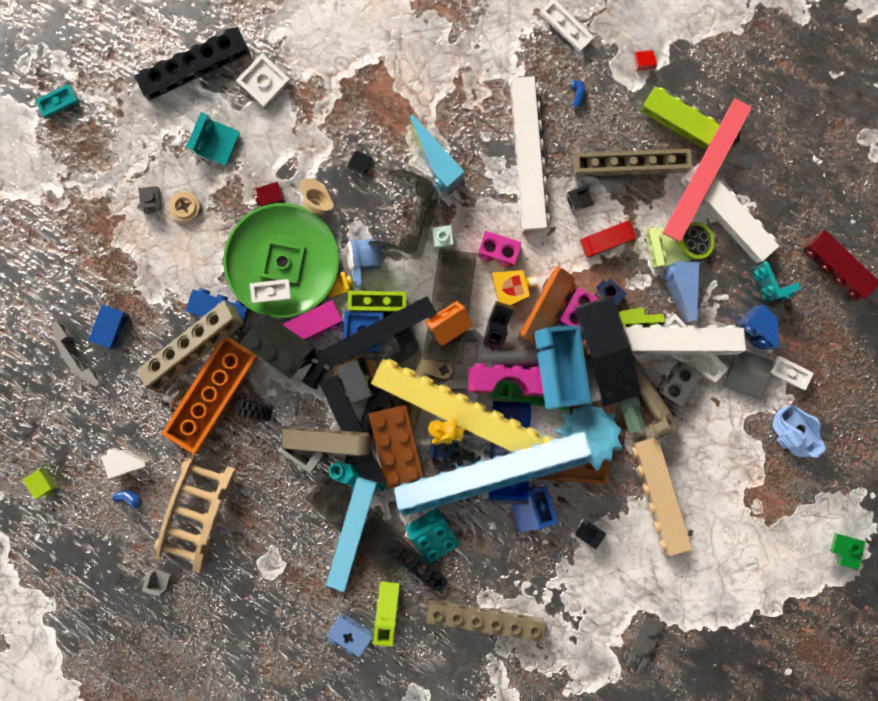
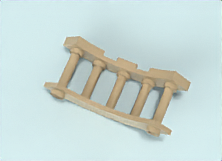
M191 454L187 461L184 460L181 466L182 473L172 494L159 539H157L154 545V550H156L155 559L159 560L165 551L191 560L193 563L192 571L200 573L208 555L211 541L208 539L209 534L215 528L219 516L217 511L221 501L224 502L233 482L235 468L227 466L225 472L219 474L195 466V455ZM190 473L218 481L219 486L216 492L210 493L186 485ZM185 492L209 500L211 505L208 514H201L177 506L181 493ZM174 513L201 522L203 525L201 534L195 535L170 527ZM168 535L193 542L197 546L196 551L191 552L167 544Z

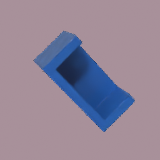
M101 305L88 341L110 349H116L129 314L106 305Z

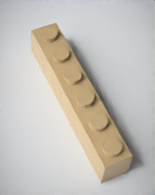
M653 436L633 442L631 452L633 458H637L639 464L636 467L637 472L644 481V485H642L645 496L649 497L650 503H648L650 514H654L656 520L653 524L656 533H659L661 537L659 545L662 552L672 556L692 550L659 440Z

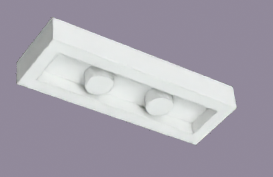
M551 0L540 11V15L579 53L594 39L556 0Z

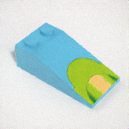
M412 114L410 116V126L433 177L434 186L439 192L442 193L444 191L447 195L464 180V170Z

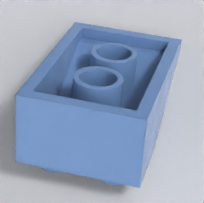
M675 261L665 269L664 280H667L668 290L683 322L690 324L697 321L699 262Z

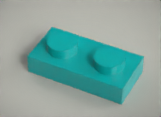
M68 83L36 99L35 102L42 117L46 119L79 103V100L72 86Z

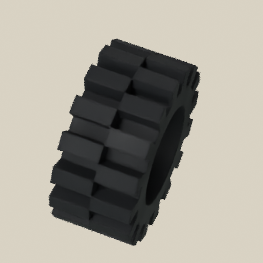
M238 399L235 415L270 421L273 406Z

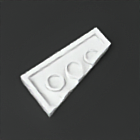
M676 314L672 315L662 325V328H669L671 325H680L681 328H687V325ZM670 355L679 362H685L712 383H715L728 370L716 355Z

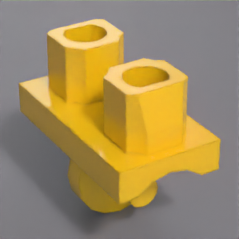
M455 419L445 422L435 420L429 424L428 428L429 433L434 437L431 442L434 445L441 443L451 444L453 439L456 441L462 440L464 429L457 426L458 420Z

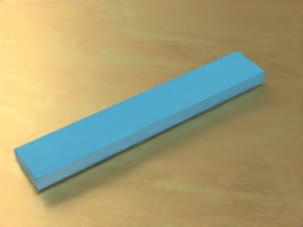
M360 477L356 480L326 586L343 592L346 590L377 485L375 482Z

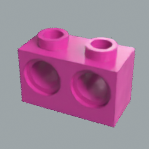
M485 231L478 255L484 261L491 262L495 260L499 262L500 266L506 268L514 267L522 242ZM487 243H492L495 246V250L488 252L484 246ZM503 250H512L513 256L506 258L503 255Z
M577 287L558 323L564 326L579 325L573 324L570 317L572 314L576 315L574 307L580 306V298H586L590 303L596 301L598 297Z

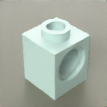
M451 225L432 228L435 250L453 248Z

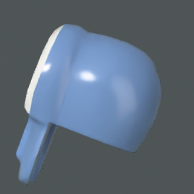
M374 239L351 240L347 243L348 269L352 273L353 283H355L357 289H360L362 286L361 270L378 269L384 266L383 247Z

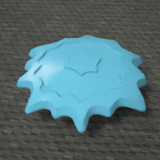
M588 403L582 404L580 408H573L572 414H562L565 423L554 431L563 438H567L573 433H584L593 460L590 463L596 471L599 470L603 460H612L613 451L622 450V445L618 440L621 428L615 423L616 414H607L601 407H593Z

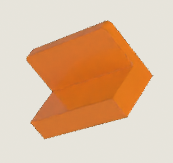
M458 301L424 321L427 328L434 333L441 346L473 326L465 307Z

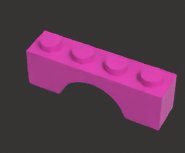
M475 364L474 367L469 369L468 393H489L493 391L494 386L499 380L508 379L519 385L524 396H544L539 367H531V370H526L523 366H512V369L505 368V365L486 367V364Z

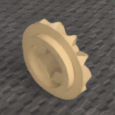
M182 191L176 193L171 198L169 210L176 220L182 222L192 221L194 217L198 216L200 209L199 200L194 194ZM181 200H183V202H185L186 204H190V206L187 207L188 213L184 210H179L183 207Z

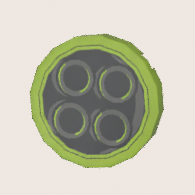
M701 222L689 224L683 238L678 242L683 255L691 260H700L712 252L714 237L708 226Z

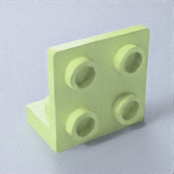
M649 228L645 232L653 269L669 266L675 261H690L689 258L683 255V251L679 248L677 241L662 234L664 228Z

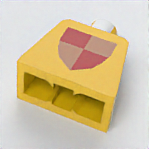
M523 270L491 274L498 302L511 306L529 298L528 289L538 287L536 276L525 278Z

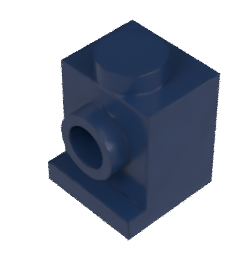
M454 439L451 444L441 443L434 445L431 443L430 457L451 459L450 455H456L458 451V443H454ZM442 445H447L448 450L446 452L440 450Z

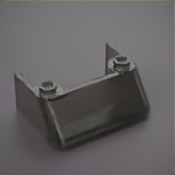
M405 169L390 170L389 175L415 185L418 199L407 235L400 239L398 246L385 241H369L368 245L407 259L417 260L422 257L439 199V192L428 178Z

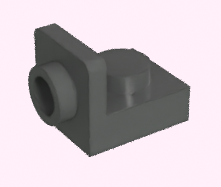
M158 186L138 188L140 204H137V209L144 212V214H154L156 210H161Z

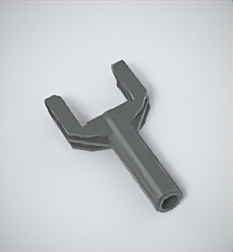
M476 330L465 331L448 342L478 341V344H476L477 364H486V367H493L494 365H505V368H512V366L539 367L537 353L540 352V349H495L494 347L484 345V337ZM449 379L446 382H441V385H445L451 390L468 389V379Z

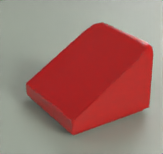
M653 50L634 52L636 71L651 70L657 67V60Z

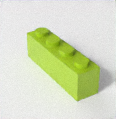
M655 86L640 109L644 114L703 149L710 144L720 126L714 118L704 116L699 109L687 106L682 99L672 97L661 87L657 88Z

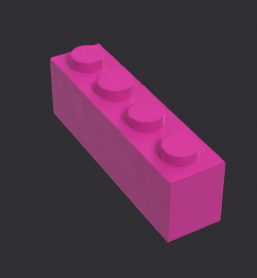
M331 300L282 325L306 341L312 337L315 340L324 336L323 332L329 329L334 331L340 328V324L344 321L334 301Z

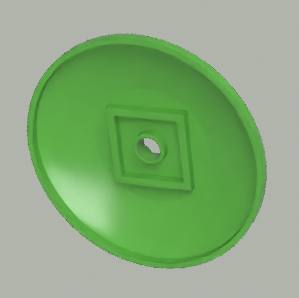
M269 204L251 211L233 228L224 249V273L234 295L252 311L264 316L268 314L272 318L295 317L314 309L330 293L339 269L338 247L332 232L316 214L310 213L306 208L294 204ZM286 257L288 259L285 267L278 266L279 258ZM290 280L292 299L252 303L250 283Z

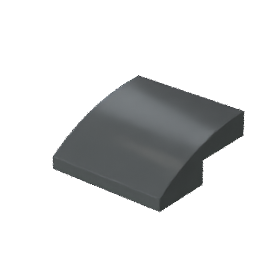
M747 351L734 355L731 368L727 372L724 387L759 400L762 399L774 361Z

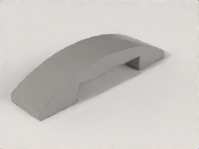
M61 321L53 322L55 342L67 365L84 381L94 386H104L105 383L97 371L93 368L85 369L68 344V341L73 336L65 324Z

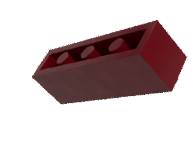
M826 230L818 232L803 248L806 251L807 257L813 261L815 260L823 272L830 274L838 286L844 287L852 299L857 301L864 300L878 287V279Z

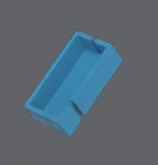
M580 326L548 327L535 331L536 348L540 349V352L537 354L546 409L592 403Z

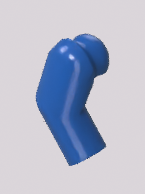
M573 80L571 89L576 90V95L572 105L581 108L586 94L584 83L581 80Z
M132 490L113 493L114 502L125 500L132 509H137L141 505L140 497Z

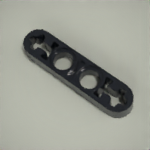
M397 537L387 539L385 549L392 558L431 589L441 591L446 587L447 580L442 572ZM397 543V546L401 550V553L399 554V552L396 549L391 550L390 545H395ZM406 554H413L414 559L412 562L406 563L403 560ZM422 565L428 566V571L425 574L418 573V569ZM431 575H433L436 579H440L441 583L435 584V582L431 578Z

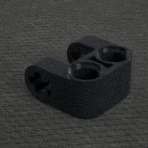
M411 327L406 330L404 335H394L402 351L387 359H391L399 364L418 353L420 345ZM410 341L415 344L413 352H408L405 348L406 344Z

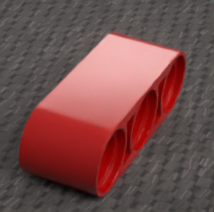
M631 220L584 237L579 241L586 258L630 242L636 239L637 235Z

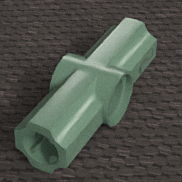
M637 396L617 402L618 409L623 414L629 433L646 429L639 410L640 403Z

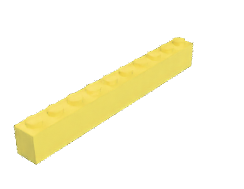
M391 359L382 360L371 383L447 421L450 419L458 420V426L511 452L530 449L536 444H547L554 439L550 436L543 437L539 435V432L531 427H528V429L522 427L519 421L515 419L508 420L503 417L502 413L493 410V412L487 410L484 404L480 402L473 403L468 400L467 396L461 393L450 392L451 389L447 386H438L433 383L432 379L426 376L415 375L416 372L406 367L403 369L397 366L398 363Z

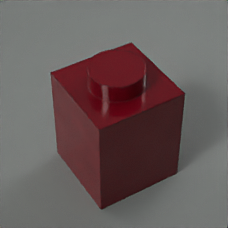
M278 181L255 188L257 194L254 197L258 206L286 203Z

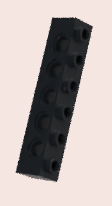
M229 28L222 35L212 36L205 43L195 44L190 47V50L178 52L173 55V58L159 61L156 63V66L149 69L140 70L134 77L143 96L148 101H151L251 53L239 28ZM225 44H231L228 49H222ZM208 52H213L211 57H205ZM191 60H196L193 66H188ZM174 68H179L176 74H171ZM157 76H162L160 81L154 82Z

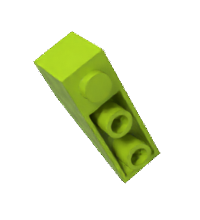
M380 581L373 645L393 646L400 583Z

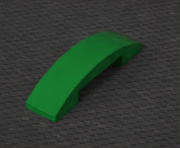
M499 380L494 386L492 398L545 407L544 396H524L521 388L515 382ZM560 407L553 409L568 411L569 407Z

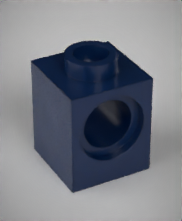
M611 278L607 281L602 280L596 287L598 291L595 293L599 299L607 297L605 289L611 288L614 292L613 298L616 306L627 295Z

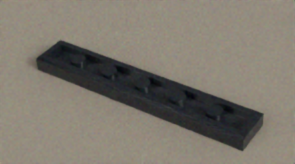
M426 296L323 350L331 366L334 367L437 313L429 297Z
M338 375L320 382L319 384L340 430L364 433L352 404L345 395V389ZM370 444L369 454L352 455L363 479L375 482L377 485L386 481Z

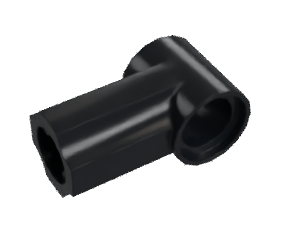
M321 349L315 354L311 362L312 365L302 380L303 383L315 390L319 387V383L322 382L326 373H329L332 369L325 352Z

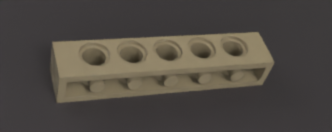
M691 149L575 153L573 157V177L687 173L692 168Z
M222 301L164 349L160 350L149 361H146L144 365L137 369L144 388L154 392L160 391L241 327L244 323L236 307L226 301Z
M429 599L426 623L537 642H543L546 624L544 618L432 599Z

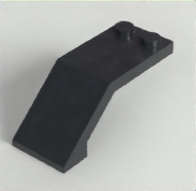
M611 295L574 307L578 324L592 358L603 406L605 407L641 395L631 344L613 296Z

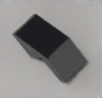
M495 301L489 315L483 340L484 345L502 349L508 335L507 325L513 314L514 306Z

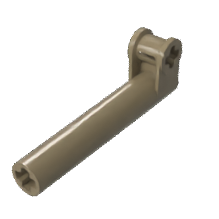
M421 353L415 375L420 377L426 376L430 379L432 376L441 379H450L453 376L454 368L450 363ZM446 365L447 369L450 370L449 374L445 373V375L442 376L443 373L440 371V369L444 368ZM406 401L414 432L421 408Z
M633 355L641 392L640 396L655 419L649 428L654 438L660 440L664 435L675 432L680 426Z

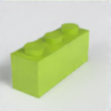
M348 291V311L395 313L407 306V292Z

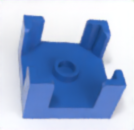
M345 311L343 339L385 318L386 315L377 312ZM380 342L365 351L384 353V343Z

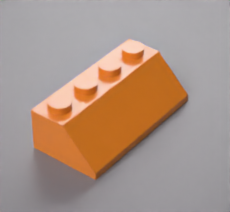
M557 265L552 271L518 335L519 338L536 346L534 332L555 326L558 320L555 316L559 310L563 311L567 303L565 301L567 294L571 295L576 286L574 284L576 278L562 267Z

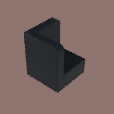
M589 184L567 192L566 199L572 213L593 205L588 191L590 189Z
M585 518L575 532V536L595 550L607 534Z

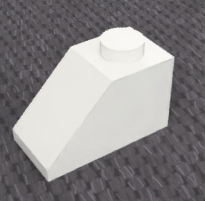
M118 447L108 450L107 455L101 456L108 479L151 465L150 461L126 449L119 450Z

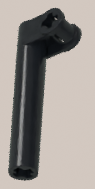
M377 386L378 392L368 398L360 419L364 433H369V441L373 431L368 413L394 407L392 401H396L397 398L401 405L406 404L404 399ZM347 454L344 463L355 465L352 454Z

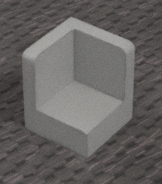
M157 569L147 572L142 592L161 597L167 593L172 574Z

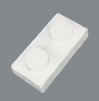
M289 279L250 283L253 304L292 299Z
M781 356L776 357L771 370V375L801 390H806L814 374Z

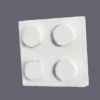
M261 54L236 81L265 108L290 82V79L265 55Z

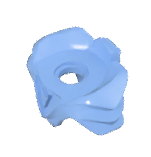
M788 405L778 410L772 424L775 432L779 435L777 442L783 449L789 448L798 457H818L825 451L819 419L806 414L794 405ZM798 425H802L804 427V434L800 430L796 429Z

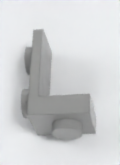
M281 447L279 449L284 460L289 463L292 460L297 464L296 468L305 474L307 472L312 473L315 467L319 469L325 461L323 458L324 452L316 451L309 462L305 463L286 448Z

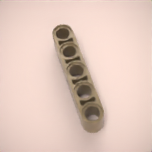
M283 427L282 448L367 455L369 454V433Z

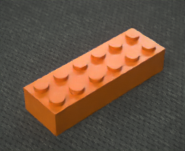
M230 336L220 342L161 434L192 454H199L259 360V357Z

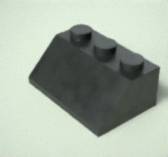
M268 314L250 330L241 343L242 346L290 379L295 376L314 349V346Z

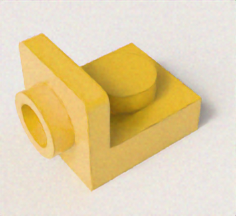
M345 272L337 275L334 286L328 294L329 298L351 291L350 287L353 286L350 275L346 276Z

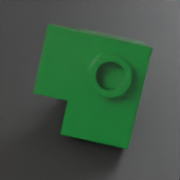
M834 533L830 552L837 554V564L859 570L866 541Z

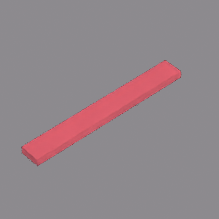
M737 99L733 100L662 234L677 242L681 241L752 107Z

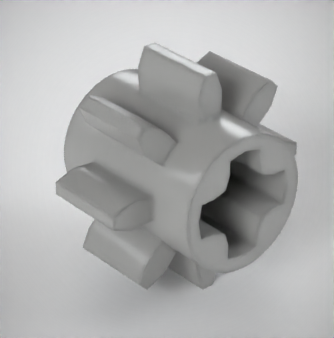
M173 386L169 389L165 387L160 392V404L167 410L177 409L183 400V393L177 387Z

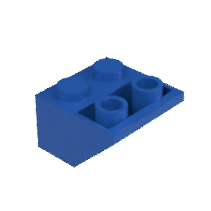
M763 304L752 307L736 324L739 328H744V336H749L754 340L753 344L758 349L768 350L779 346L778 317Z
M546 484L508 494L519 532L558 524Z

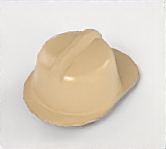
M305 178L301 181L300 190L303 195V208H306L307 211L316 214L318 217L333 209L334 204L327 189L321 182L311 178Z

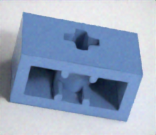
M342 612L327 634L331 643L336 646L340 644L346 648L345 651L351 656L357 655L358 657L361 656L373 636V632ZM352 633V638L346 639V635Z

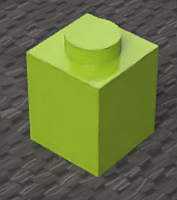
M46 468L38 469L23 479L24 484L34 499L43 498L45 500L54 494L53 490L58 488Z

